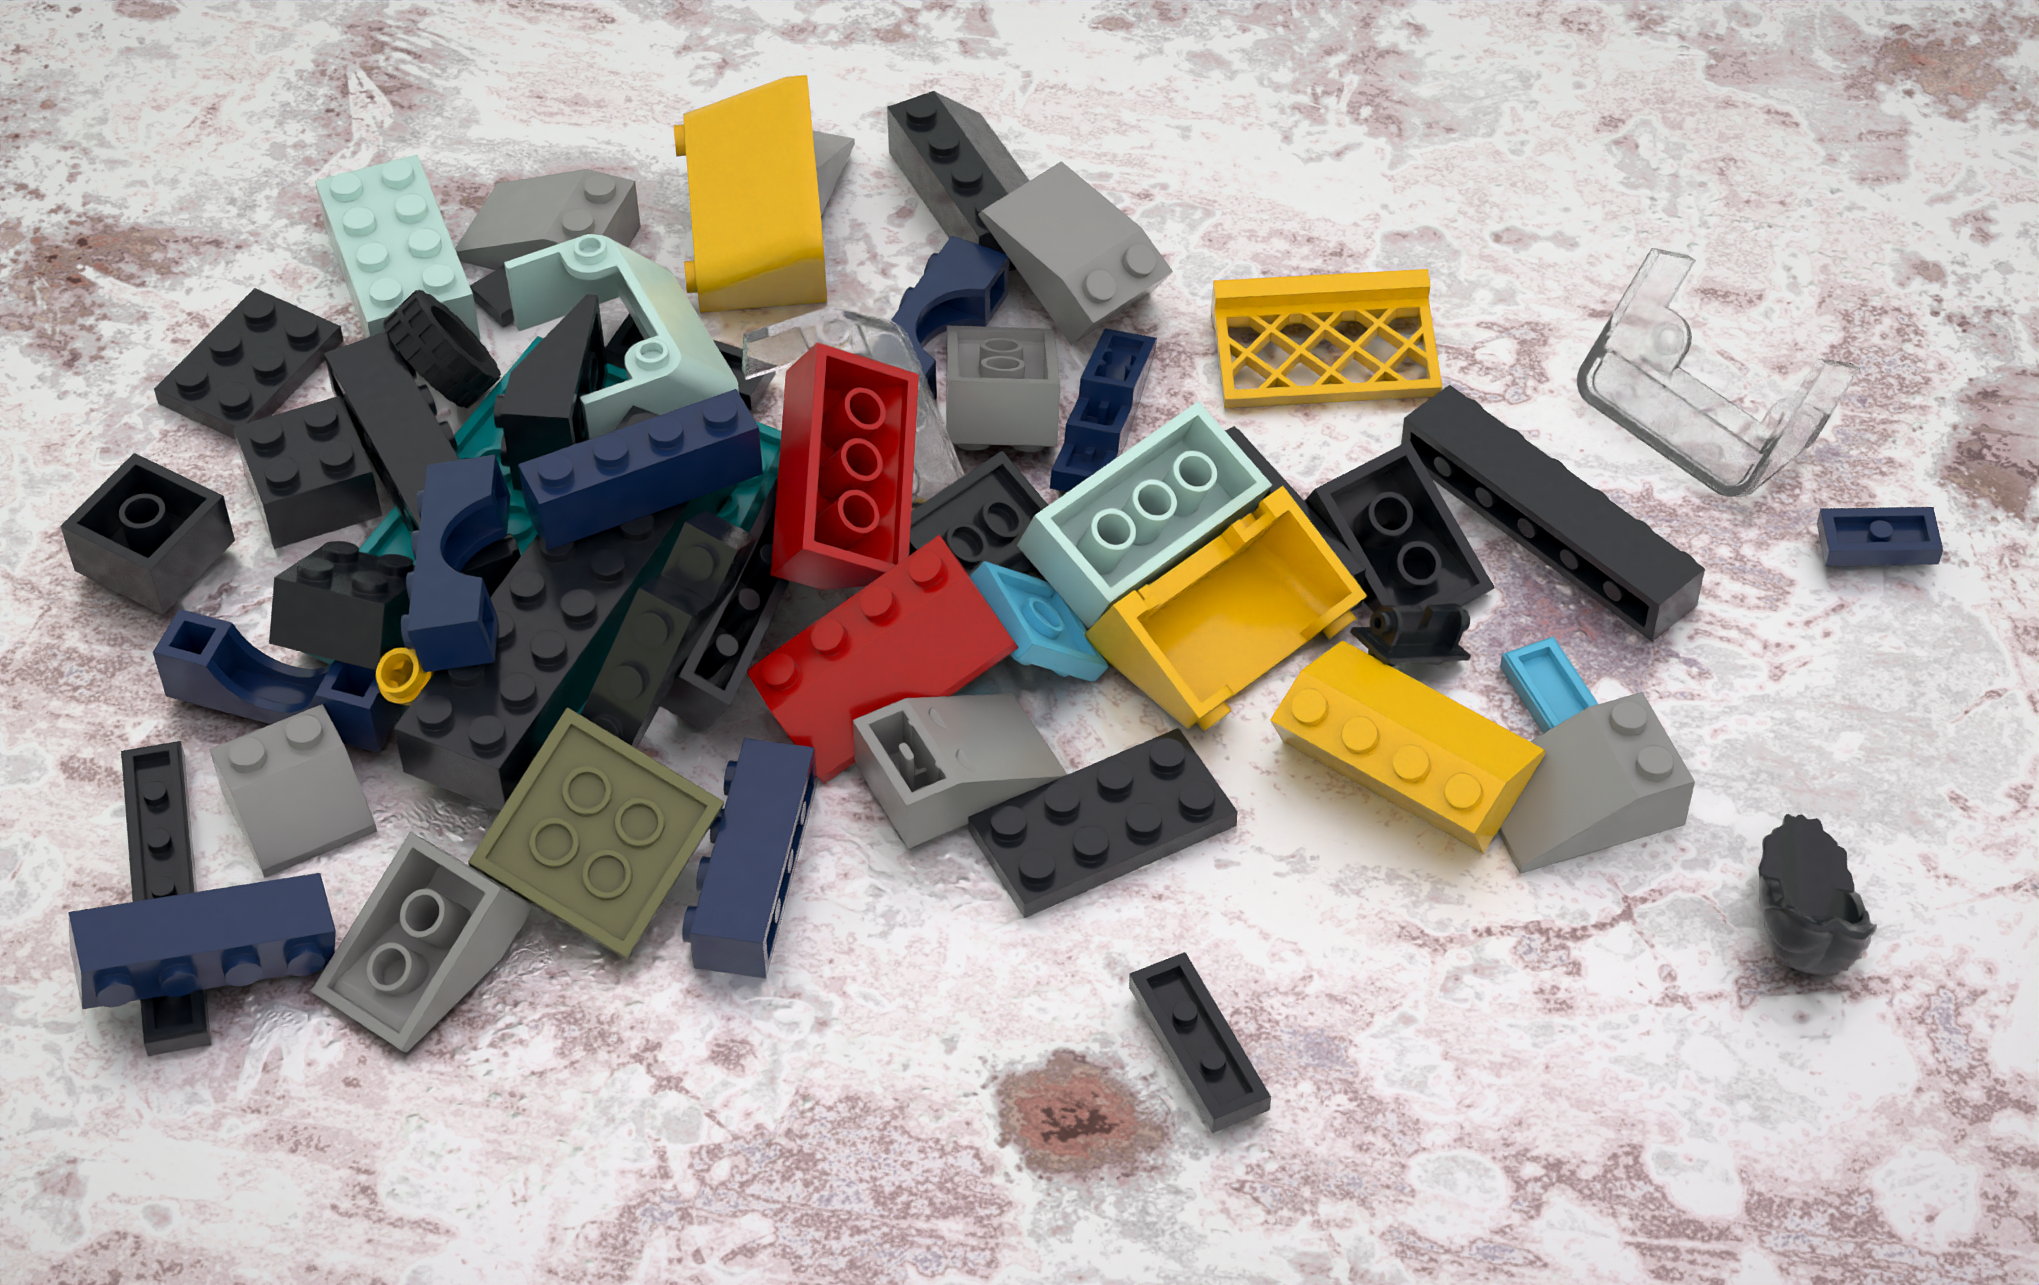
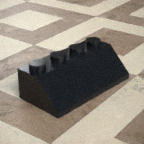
M935 91L888 106L889 153L948 238L952 235L1005 253L978 214L1030 180L981 113ZM1009 259V272H1010V271H1012V270H1015L1016 267L1014 266V264H1013V263L1011 262V260Z

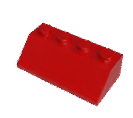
M816 342L786 370L771 576L821 590L864 587L909 556L919 374Z
M938 535L747 670V674L769 710L795 745L814 747L816 773L825 784L855 763L852 720L905 698L951 696L1019 647L965 568L942 537Z

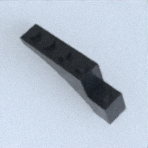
M707 510L685 522L661 575L639 587L583 707L581 716L634 748H638L690 653L729 592L734 589L758 537Z

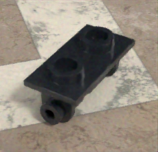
M1455 603L1427 605L1425 610L1419 605H1384L1371 615L1370 627H1352L1350 633L1368 648L1369 655L1392 667L1399 666L1401 663L1421 662L1439 665L1445 661H1469L1471 657L1459 645L1463 632L1470 626V616L1465 609H1462L1460 605Z

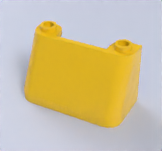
M807 75L783 77L683 114L684 124L674 125L676 157L686 156L694 248V261H684L687 293H698L700 313L827 302L824 245Z
M1284 486L1264 498L1253 513L1231 524L1220 536L1149 586L1146 584L1137 592L1134 590L1119 600L1084 634L1086 639L1109 664L1186 729L1191 728L1196 723H1198L1203 731L1212 727L1232 711L1226 701L1322 631L1329 640L1357 619L1351 612V609L1367 597Z

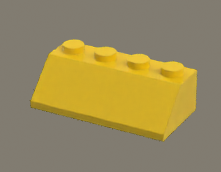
M1343 640L1300 671L1270 719L1284 743L1483 854L1546 754L1545 749L1388 664H1384L1382 661Z

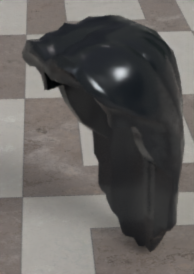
M1786 814L1782 825L1774 828L1772 833L1766 835L1762 841L1763 853L1758 871L1759 904L1764 918V927L1774 955L1779 963L1791 970L1823 976L1838 975L1841 971H1848L1849 967L1856 960L1862 958L1863 952L1871 943V936L1876 932L1877 924L1871 923L1869 913L1865 909L1861 896L1855 892L1852 874L1847 868L1846 850L1838 846V843L1832 836L1823 830L1819 819H1807L1802 814L1796 817Z

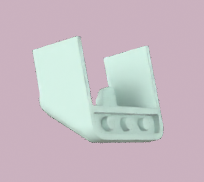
M586 234L504 262L515 325L519 332L566 316L587 294L598 295L599 304L620 297L645 339L634 344L625 355V368L630 380L580 397L587 440L613 432L633 405L662 415L737 389L739 393L738 381L669 269L606 236L597 234Z

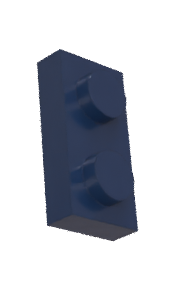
M1934 507L1820 508L1817 528L1825 566L1934 565L1940 563L1943 546Z

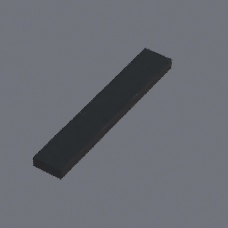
M181 741L121 751L133 902L197 892L185 754ZM206 989L196 990L179 997L161 996L140 1000L143 1041L148 1056L211 1045Z

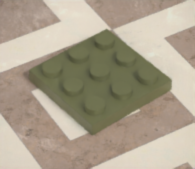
M567 707L471 856L468 864L471 868L627 961L724 806V801Z

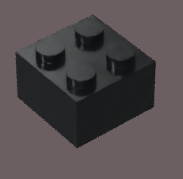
M341 395L233 427L244 473L274 549L382 516L373 470Z
M133 453L60 526L74 571L162 615L176 603L235 541L223 495L136 453Z
M345 541L325 543L322 547L274 577L269 644L376 670L379 661L387 652L395 648L406 647L402 637L401 618L403 614L409 613L410 600L407 593L406 577L408 572L414 571L415 565H413V560L398 554L376 556L359 552L357 545Z

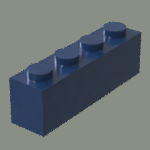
M737 389L518 464L526 512L547 551L763 474L759 426Z
M744 738L738 761L729 760L723 786L724 795L728 797L724 809H721L710 828V842L714 844L711 857L702 856L698 866L696 889L700 893L697 907H687L683 921L682 940L685 943H691L695 969L767 978L817 787L814 747Z
M321 873L68 912L70 953L82 1009L100 1006L119 1007L131 1001L161 996L179 997L197 990L228 985L246 986L258 980L288 975L306 976L319 970H324L335 953L336 930Z

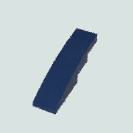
M1104 329L1080 378L1079 397L1066 422L1064 444L1051 469L1050 489L1069 492L1123 453L1155 353L1156 337Z

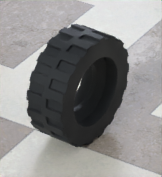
M415 290L383 321L386 333L389 334L390 340L400 351L404 359L411 364L414 370L431 387L461 408L468 409L501 378V372L497 367V363L491 357L486 347L478 340V337L448 307L423 290Z

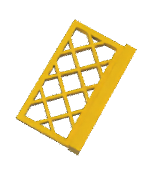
M1428 269L1213 280L1211 320L1212 328L1215 329L1224 408L1419 398L1436 395L1442 390V381L1429 303L1431 285ZM1418 318L1419 330L1407 340L1387 325L1393 319ZM1358 321L1368 330L1353 343L1333 328L1339 322ZM1304 324L1315 332L1300 346L1280 331L1286 325ZM1251 327L1261 335L1246 349L1228 336V328ZM1377 335L1398 349L1385 364L1363 350ZM1323 338L1345 352L1331 367L1310 353ZM1270 341L1291 355L1277 370L1256 356ZM1421 342L1423 350L1417 347ZM1231 355L1237 358L1233 363L1231 362ZM1408 356L1426 369L1427 379L1406 380L1396 373L1394 369ZM1355 359L1375 374L1367 382L1352 383L1339 373ZM1301 362L1321 377L1313 385L1298 386L1285 376ZM1247 365L1267 379L1259 388L1235 390L1233 377Z

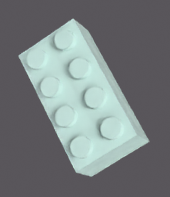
M418 155L395 159L315 180L324 226L365 338L385 332L383 321L415 290H423L448 307L478 337V340L481 339L472 290Z
M1197 401L1034 515L1017 546L1087 628L1090 629L1119 600L1134 590L1137 592L1146 584L1149 586L1220 536L1231 524L1253 513L1272 484L1204 406Z

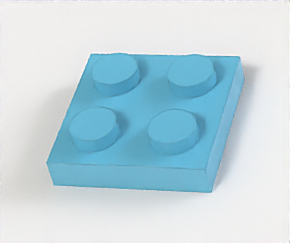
M983 561L970 575L1019 647L1010 654L1016 661L1026 666L1034 664L1053 670L1063 677L1070 675L1090 682H1095L1108 669L1109 666L1104 658L1084 636L1087 630L1080 618L1049 582Z

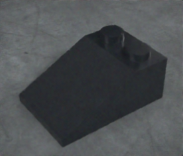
M587 294L511 371L505 395L498 394L496 397L494 423L496 428L503 429L504 432L501 442V464L504 467H510L513 490L523 491L518 464L587 441L580 397L604 389L608 375L598 295Z
M1410 441L1315 488L1304 500L1366 568L1364 592L1367 597L1363 601L1373 613L1384 605H1419L1423 610H1425L1427 605H1443L1448 603H1455L1462 607L1495 588Z

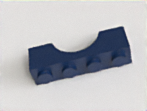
M951 235L939 254L933 253L926 263L924 274L914 288L909 287L905 291L899 309L891 321L883 322L879 327L874 344L865 357L919 374L916 427L937 398L936 360L923 348L933 338L946 332L947 326L986 327L1009 294V257L1005 253Z
M495 455L427 465L425 487L417 492L420 528L412 532L415 568L414 571L408 572L406 577L410 608L408 614L402 615L401 631L406 648L408 650L415 649L424 672L495 662L498 616L483 578L461 573L465 564L478 551L497 540L507 537L511 495Z
M182 609L177 611L153 651L166 697L268 724L276 723L323 704L344 744L378 753L382 750L404 710L403 705L390 702L381 694L376 680V670L336 660L326 667L316 669L291 666L275 660L258 650L242 636L232 622Z

